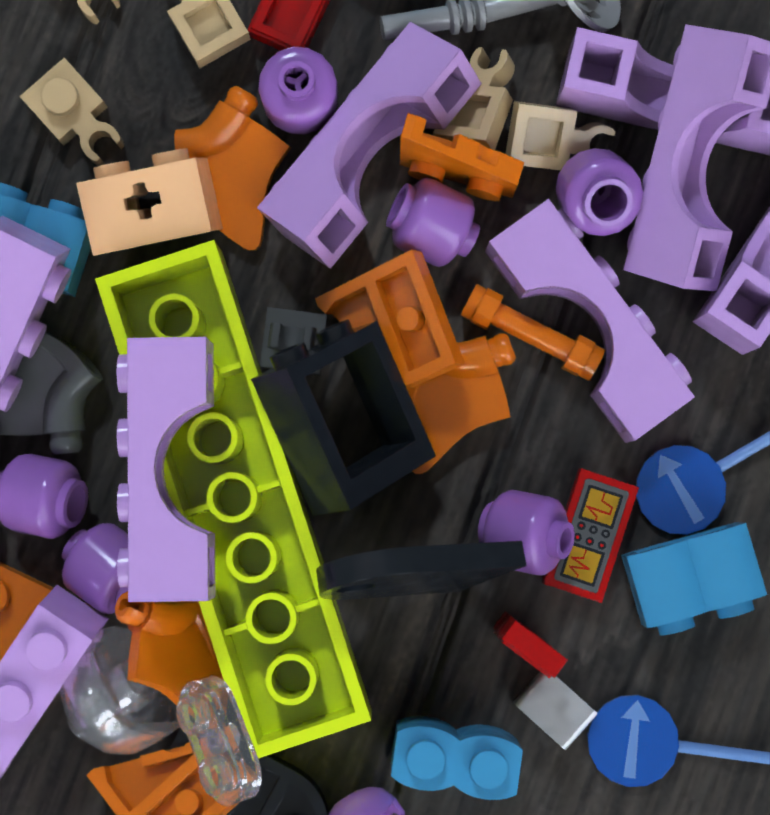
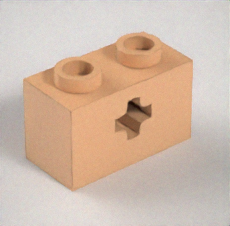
M183 148L151 155L154 166L131 171L129 161L94 167L95 179L76 183L93 256L223 229L208 158L195 157L190 159L188 149ZM148 192H159L161 204H156L151 209L140 208L138 197H143Z

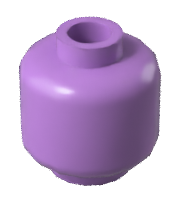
M290 47L278 51L272 56L260 73L258 91L266 116L276 127L288 133L305 135L322 128L333 116L338 103V84L333 67L323 55L310 48Z
M592 148L578 152L565 163L558 174L556 184L559 206L575 227L587 234L607 236L618 233L633 222L641 208L643 199L641 179L632 166L610 150Z
M427 177L418 181L414 186L406 183L401 188L391 206L386 221V226L392 229L393 244L398 249L404 252L411 249L422 251L425 261L436 267L445 266L457 254L466 257L472 250L480 232V225L473 222L475 215L473 200L469 196Z
M23 454L15 457L7 464L4 470L0 471V521L6 528L15 532L54 539L64 535L70 528L76 527L81 522L88 504V488L86 483L82 481L77 468L71 463L35 454Z
M508 490L500 494L495 501L488 503L479 519V543L522 541L527 566L515 571L538 576L545 575L553 570L561 559L568 557L574 544V527L572 523L568 522L566 510L558 499L549 496Z
M112 523L98 524L88 531L85 529L79 530L68 540L62 552V558L65 560L62 569L63 584L67 589L102 614L115 613V605L118 598L128 591V587L119 586L117 576L119 549L128 548V533Z

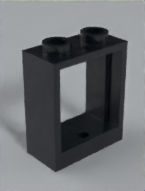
M349 319L333 324L315 333L318 345L307 350L305 343L302 342L270 356L269 359L273 368L251 379L313 516L351 510L436 456L377 321L356 328H352ZM342 357L346 362L382 444L381 447L348 467H345L305 378Z

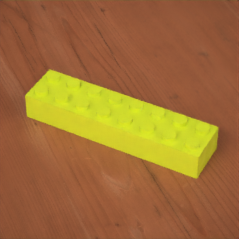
M215 240L95 278L119 354H127V338L207 337L214 344V407L193 416L176 432L166 453L164 478L169 496L180 513L195 525L215 533L216 597L209 601L198 602L249 761L371 721L372 708L337 601L323 599L319 595L316 569L324 564L296 477L251 380L262 374L221 249Z

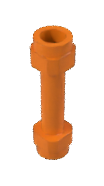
M476 284L460 316L484 330H487L491 324L563 361L561 369L590 381L606 349L596 345L595 342L582 335H578L573 340L502 304L503 295Z

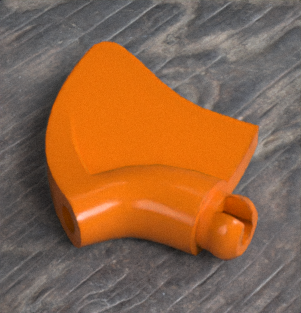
M233 86L227 92L225 101L219 100L208 118L201 125L175 130L174 145L175 150L187 148L190 159L195 157L208 158L223 229L219 231L248 251H256L261 247L265 216L257 207L268 195L272 177L291 147L270 130L250 118V115L258 106L257 98L239 86Z
M499 333L490 339H487L485 335L468 341L457 342L465 362L464 365L414 388H407L436 455L412 472L424 474L429 471L458 441L478 427L511 418L506 392L498 367L513 364L516 359L507 334Z
M128 591L123 593L116 602L115 615L117 620L127 624L128 629L132 632L127 680L154 688L166 695L204 734L219 732L224 721L225 683L199 602H128Z

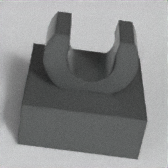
M267 307L260 368L268 370L273 368L269 357L293 345L304 342L307 350L318 345L315 333L327 328V314ZM321 369L313 372L310 375L320 376Z

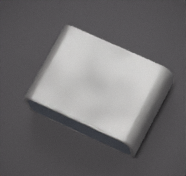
M541 672L536 675L513 701L525 715L564 750L573 743L598 714L557 676L555 678L551 676L549 679Z

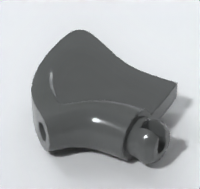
M45 332L35 354L31 358L23 356L15 376L23 379V382L10 409L7 412L0 410V435L27 436L50 434L49 447L52 453L55 455L77 453L83 448L81 431H85L86 398L103 380V377L92 361L69 342Z

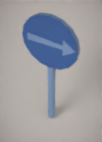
M770 431L717 462L709 454L693 446L673 445L656 451L643 463L636 478V486L639 487L636 499L641 513L653 526L670 534L688 535L705 529L718 517L725 503L726 482L722 472L769 446Z
M640 695L619 696L603 704L597 711L598 714L591 721L587 733L589 754L597 769L610 781L626 787L647 786L663 778L674 765L677 752L770 765V752L678 740V729L669 712L655 700Z

